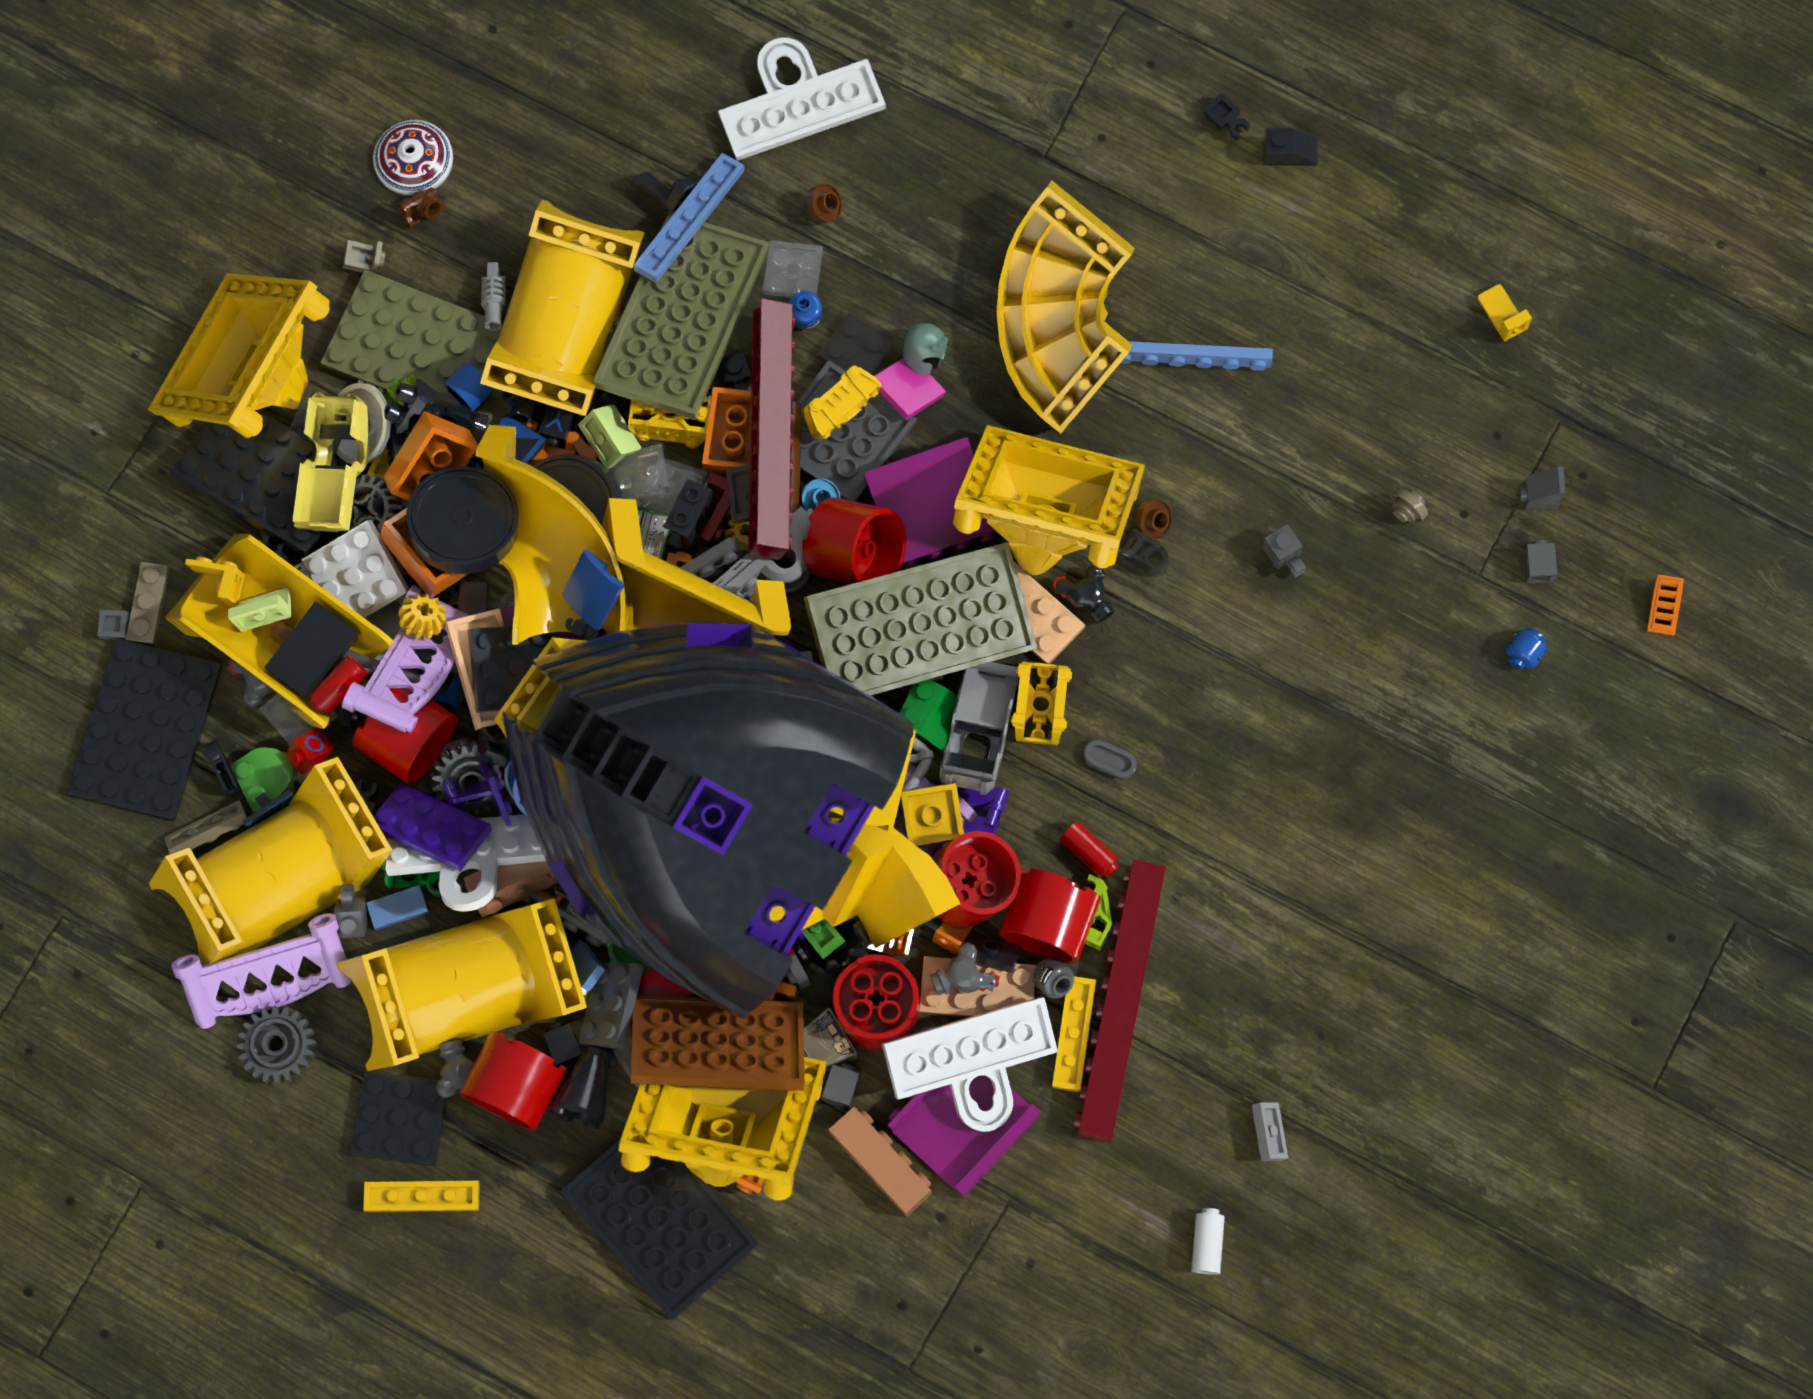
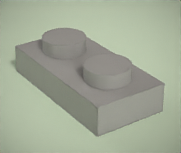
M1260 1102L1253 1104V1120L1256 1127L1261 1161L1289 1159L1279 1103Z

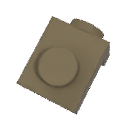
M347 240L342 268L361 273L364 270L375 273L377 268L382 267L384 264L385 251H382L383 242L377 241L372 246Z

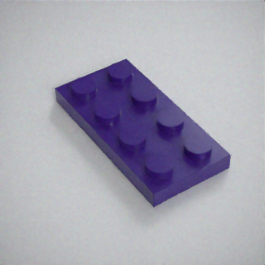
M401 782L373 816L385 837L460 872L492 831L490 823Z

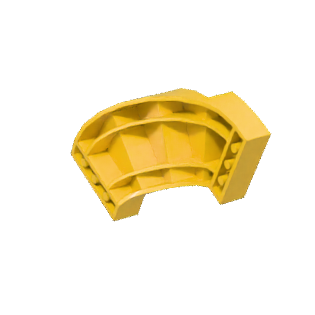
M1051 180L1023 218L1007 250L999 280L997 321L1003 358L1007 371L1017 390L1039 417L1061 434L1127 356L1132 347L1129 341L1105 322L1108 312L1105 309L1104 301L1107 296L1109 283L1132 255L1135 248Z
M829 818L831 821L840 820L838 818ZM864 824L847 852V855L852 859V863L824 910L822 911L815 907L802 930L824 919L834 927L858 915L876 949L959 905L960 902L947 877L928 854L901 836L876 826ZM780 906L772 908L769 914L770 919L774 921L782 919L785 914L784 908Z

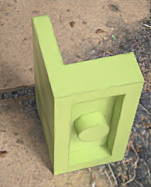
M613 404L592 410L578 424L588 442L597 451L600 461L607 469L614 467L625 455L636 453L641 449L640 444Z
M283 588L241 601L239 606L228 609V619L243 632L290 618L291 591L288 588Z

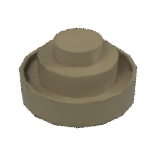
M1398 488L1391 495L1394 508L1393 513L1400 521L1421 523L1428 516V511L1424 506L1425 501L1417 492Z

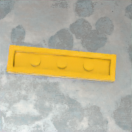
M1074 976L1073 986L1069 993L1065 995L1052 1088L1080 1092L1096 985L1095 979Z
M364 1182V1211H479L480 1182Z

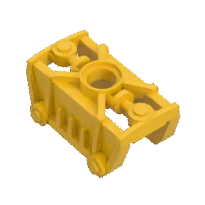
M852 366L839 377V382L822 397L815 398L803 408V419L812 437L816 441L828 438L832 430L835 428L840 429L841 424H846L862 410L861 407H865L867 405L866 402L871 397L874 398L879 394L878 391L881 389L882 384L878 379L862 368Z
M712 396L705 397L696 418L698 421L705 423V428L689 426L683 420L689 419L678 414L669 417L663 413L662 409L631 400L628 428L639 442H647L649 439L684 443L691 449L698 448L699 444L701 445L706 439ZM644 410L651 411L650 415H655L649 420L632 419L633 414H640Z
M1025 661L1022 664L1019 663L1016 674L1020 677L1016 713L1011 717L1012 726H1015L1016 741L1058 746L1061 733L1067 727V721L1064 718L1067 682H1070V679H1072L1071 669L1064 665L1058 666ZM1031 668L1037 669L1038 677L1041 679L1040 684L1036 685V691L1030 684ZM1053 670L1058 671L1057 686L1049 692L1050 686L1046 685L1047 680L1051 677ZM1042 697L1048 700L1049 707L1047 710L1038 711L1034 708L1033 703L1037 698ZM1033 716L1032 722L1036 724V728L1032 731L1030 737L1025 738V723ZM1047 718L1053 725L1051 740L1045 738V733L1042 730V725L1046 724Z

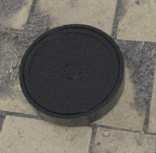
M577 454L553 455L532 466L562 484L579 498L594 514L601 526L608 499H623L619 484L612 473L600 462L590 457Z
M456 466L439 470L426 477L415 488L408 502L406 518L407 532L411 545L425 562L439 570L455 574H471L486 570L504 559L516 541L518 534V506L510 488L500 478L486 470L469 466Z

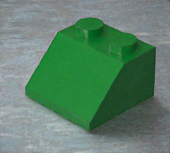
M929 679L914 683L900 713L912 722L913 728L916 730V739L944 754L945 745L949 743L957 696L944 686Z

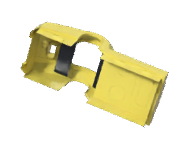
M315 393L308 400L304 434L315 442L317 453L314 462L306 459L303 464L300 463L293 513L294 527L325 532L349 531L356 477L365 469L369 455L367 405L355 394H348L345 397L325 396L322 393ZM338 416H347L346 421H338ZM334 439L354 440L358 447L357 461H354L351 466H330Z

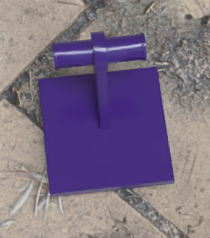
M481 757L477 758V762L485 781L462 791H457L453 778L448 779L451 789L446 780L442 782L447 794L446 801L448 805L457 809L459 807V810L466 812L462 804L463 801L490 795L505 825H512L509 814L513 812L508 799L505 798L502 792L504 788L498 774L495 773L493 766L486 765Z
M995 786L988 794L982 795L976 790L957 787L958 797L960 796L978 815V818L971 824L966 823L963 826L964 833L985 831L995 835L1010 791Z

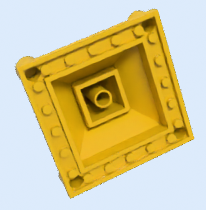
M227 273L148 410L155 415L163 416L178 428L189 425L195 419L228 425L245 438L258 435L263 427V418L256 410L271 405L294 410L303 407L309 399V383L304 362L301 359L303 324L301 322L304 315L312 321L321 320L326 317L330 309L329 299L316 290L317 286L308 280Z
M987 425L956 497L953 525L958 531L970 534L980 528L982 518L987 519V523L1009 542L1010 549L1017 563L1030 575L1045 573L1063 555L1085 549L1088 545H1091L1088 558L1093 562V565L1098 568H1107L1116 562L1120 541L1133 502L1137 500L1145 465Z
M804 1057V1091L640 1084L619 1143V1152H622V1166L633 1172L643 1171L650 1164V1156H658L659 1158L686 1163V1166L705 1183L717 1187H724L734 1183L742 1175H754L764 1178L763 1191L767 1197L773 1200L787 1199L792 1194L794 1172L816 1101L821 1097L827 1061Z

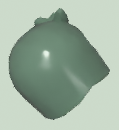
M920 323L914 325L906 333L902 357L913 371L923 375H930L931 363H924L922 360L929 357L939 358L938 367L941 368L948 338L945 337L940 328L933 324Z

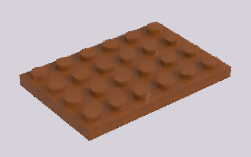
M637 995L632 1015L631 1083L804 1091L803 1002L763 1001L757 1008L749 1012L746 1018L742 1019L704 998Z

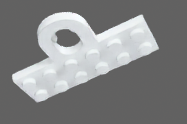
M777 38L768 42L761 49L758 56V71L767 94L719 110L718 113L736 161L884 110L886 109V104L868 59L817 76L810 55L804 45L791 38ZM782 56L790 58L792 63L800 69L801 78L793 85H783L776 79V62Z
M522 814L509 816L512 823L509 826L505 825L501 817L479 818L490 823L492 831L461 870L463 872L467 869H478L482 872L481 881L472 892H461V887L456 882L457 876L461 873L460 871L389 838L388 843L392 852L386 859L385 869L388 876L440 871L439 890L443 902L453 910L472 911L483 907L494 897L497 890L499 866L544 862L546 860L528 817Z
M1037 997L882 1043L896 1099H902L950 1084L959 1118L968 1127L978 1131H992L999 1128L1008 1120L1012 1112L1013 1096L1006 1067L1058 1052L1044 997ZM979 1075L987 1076L994 1088L992 1096L993 1105L987 1111L980 1110L977 1102L969 1094L970 1082Z

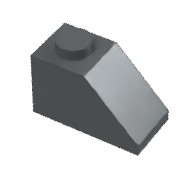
M1564 466L1526 476L1523 485L1519 486V500L1524 502L1525 510L1558 509L1565 495Z

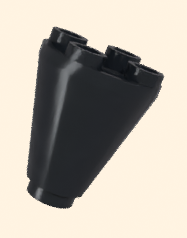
M587 1047L586 1052H582L550 1102V1112L557 1114V1118L568 1122H573V1119L576 1118L582 1121L584 1126L599 1130L600 1124H603L605 1119L609 1061L607 1060L609 1054L594 1047Z

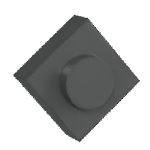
M100 610L98 638L126 640L129 622L128 611Z
M796 955L792 956L793 962L786 976L791 985L797 983L799 989L810 985V982Z

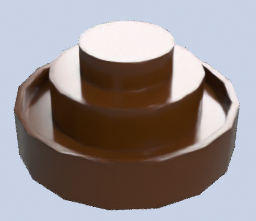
M822 183L810 189L806 199L810 216L819 223H830L837 220L842 210V199L836 188L830 184Z
M1155 498L1144 501L1137 509L1135 515L1137 531L1142 536L1150 539H1160L1166 535L1173 521L1170 506L1165 501Z

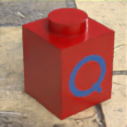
M317 727L294 739L285 755L290 764L301 775L310 772L314 765L328 761L335 747L321 729Z

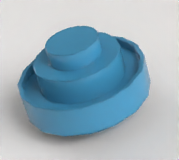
M814 479L807 482L802 488L800 505L806 512L809 508L814 510L822 501L828 498H840V493L831 481Z

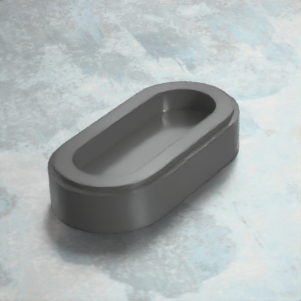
M1093 740L1084 749V760L1093 769L1119 780L1129 779L1136 772V758L1128 751L1102 740Z

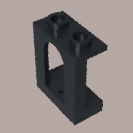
M686 479L663 528L673 532L668 541L669 547L687 553L692 557L694 556L701 541L700 536L716 508L712 489Z

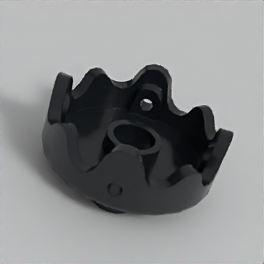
M858 916L834 926L845 942L824 959L808 939L805 942L796 943L797 951L807 966L821 976L834 978L838 977L851 963L863 957L867 952L869 936Z

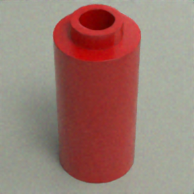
M348 654L309 695L312 699L310 702L311 706L320 714L324 712L331 714L344 700L353 682L359 684L366 677L368 671Z
M1079 821L1073 823L1059 840L1100 879L1104 876L1110 878L1119 868V865L1116 864L1119 858Z

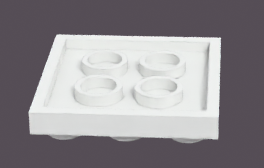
M372 519L365 521L302 559L315 583L364 619L405 596L409 591L407 583L385 543L381 540Z

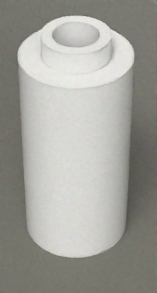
M1202 1208V1213H1196L1191 1270L1194 1273L1220 1274L1225 1216L1219 1215L1218 1209Z

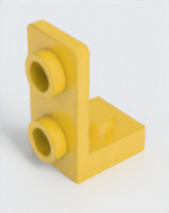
M1498 284L1478 295L1479 303L1504 342L1528 329L1532 317L1527 309L1520 313L1517 311L1502 285Z
M196 557V560L186 559L185 565L194 572L223 576L217 585V597L228 605H238L245 574L237 568V564L228 561H221V564H216L204 557Z

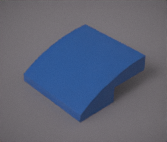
M584 550L562 592V596L586 623L598 631L603 628L625 584L606 571L608 567L606 563L588 550Z

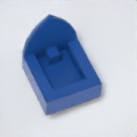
M458 675L454 676L448 692L438 690L431 698L445 709L456 710L460 700V680Z

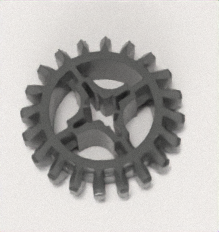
M362 475L361 479L356 478L349 531L372 519L374 524L380 523L376 527L380 534L385 521L406 509L404 505L399 504L403 498L390 493L384 478L381 479L377 475H372V477ZM372 491L370 495L367 494L365 499L359 501L361 496H363L367 492ZM363 507L368 508V510H370V513L374 514L375 517H374V516H371V515L368 513V511L365 510ZM341 531L340 535L342 536L349 531Z

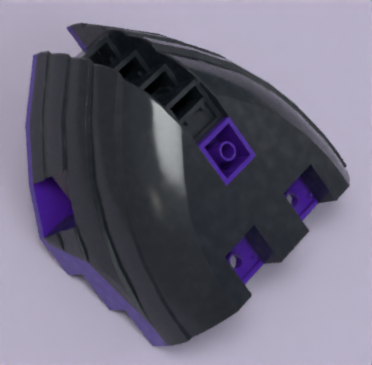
M683 622L614 632L534 659L532 663L558 684L533 727L504 711L502 712L519 798L548 866L579 916L591 926L601 931L611 943L621 947L667 979L738 1018H746L749 1012L766 1000L781 983L793 962L788 954L789 950L814 908L817 907L822 911L824 910L852 863V859L847 855V852L874 807L881 810L884 809L897 787L907 758L910 741L914 735L912 722L906 716L857 689L852 683L803 656L798 650L749 623ZM833 807H841L843 809V816L838 821H831L828 818L829 811ZM777 906L783 907L785 911L783 918L778 921L771 920L769 914L772 908Z

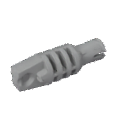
M498 262L487 263V277H482L481 306L485 310L484 326L489 331H498L502 328L501 311L505 307L506 279L505 276H500Z

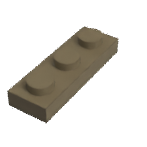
M141 562L126 641L155 646L170 571L168 565Z
M240 800L165 836L164 839L170 854L189 847L192 851L193 848L203 843H210L216 840L218 836L230 830L239 829L244 824L243 820L248 818Z

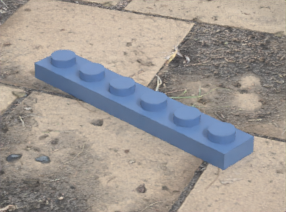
M722 153L636 261L634 271L657 283L742 175L744 165Z
M1130 342L1132 344L1130 352L1120 364L1138 361L1145 365L1169 363L1171 366L1181 367L1185 364H1196L1199 368H1209L1212 365L1223 366L1225 369L1250 367L1251 370L1262 371L1266 368H1271L1273 349Z

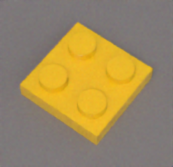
M956 783L901 793L908 840L917 847L948 843L964 834Z

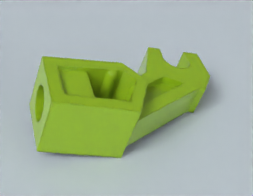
M1089 874L1087 882L1095 886L1093 891L1101 897L1092 925L1095 924V920L1100 919V922L1105 925V930L1102 933L1090 928L1085 944L1100 951L1113 925L1107 896L1108 887L1102 879Z

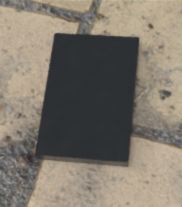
M315 601L264 668L310 701L311 697L309 695L334 670L360 634Z

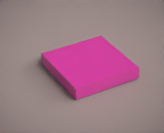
M904 358L874 376L882 384L878 392L905 421L944 397L946 393L931 375H923L913 371L907 365Z

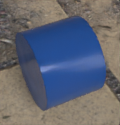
M467 361L443 383L452 396L459 398L472 411L494 391L493 387L480 384L483 374Z

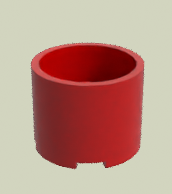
M835 497L822 501L813 510L808 518L812 522L808 530L807 539H802L804 562L812 574L822 579L850 585L899 572L906 552V531L902 519L896 512L887 508Z
M389 688L400 703H407V696L413 693L409 688ZM432 699L414 714L418 721L412 733L407 731L404 733L367 716L364 723L365 726L360 725L356 730L353 740L354 748L408 785L417 783L433 768L434 762L440 759L443 746L451 741L458 723L456 715Z
M985 831L964 833L930 856L947 877L960 902L959 905L937 916L941 921L951 925L950 927L969 928L976 926L1006 908L1018 894L1021 885V867L1018 858L1008 843L992 833Z
M1030 868L1029 873L1021 870V885L1018 894L1012 903L1008 905L998 934L1007 942L1022 947L1023 950L1043 958L1054 957L1063 963L1076 964L1081 956L1101 897L1088 887L1083 886V889L1080 890L1077 884L1067 881V877L1035 868Z
M885 955L863 956L847 966L838 976L833 991L836 1019L852 1043L867 1050L882 1051V1043L912 1034L919 1019V992L915 978L898 960ZM874 995H880V1000H884L879 1001L878 1006H873L871 1001L874 999Z
M490 1031L459 1094L498 1117L525 1129L536 1131L567 1069L561 1065L560 1067L553 1066L554 1059L518 1040L503 1039V1034Z

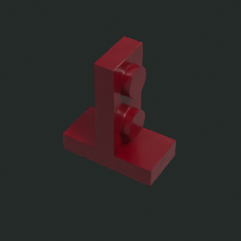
M713 472L710 473L706 480L707 487L721 495L722 498L700 536L701 544L709 549L714 546L715 542L719 544L726 530L723 527L728 519L732 520L738 510V505L736 504L749 509V490Z

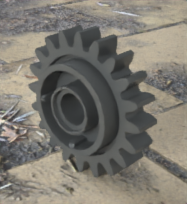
M472 740L469 748H466L463 741L460 742L459 750L450 745L451 754L447 755L441 752L440 755L443 762H434L437 771L431 772L432 780H434L431 786L433 791H437L435 793L436 799L442 800V802L447 804V794L442 782L446 780L451 789L448 782L449 778L454 779L457 791H462L485 781L477 762L480 754L475 740ZM495 765L493 766L494 771L498 774L504 786L502 767ZM468 775L476 776L471 782L463 781ZM487 795L463 801L462 804L466 813L473 809L477 816L479 815L480 807L490 811L488 803L490 801L493 803L491 796Z
M273 1006L272 1014H269L265 1008H262L261 1018H258L255 1014L251 1015L254 1021L253 1025L249 1023L243 1024L248 1033L238 1034L245 1041V1043L237 1045L239 1050L245 1051L238 1058L241 1062L249 1061L244 1066V1069L247 1072L255 1069L252 1075L255 1079H258L263 1074V1082L266 1084L273 1077L275 1083L280 1085L282 1076L287 1081L292 1082L291 1073L295 1072L301 1077L302 1072L299 1067L301 1065L307 1068L310 1067L305 1058L315 1057V1054L308 1049L317 1045L315 1040L308 1039L315 1032L313 1029H305L309 1021L307 1019L299 1021L301 1014L298 1011L290 1016V1009L288 1007H285L281 1014L277 1006ZM276 1039H282V1048L276 1052L271 1051V1043Z

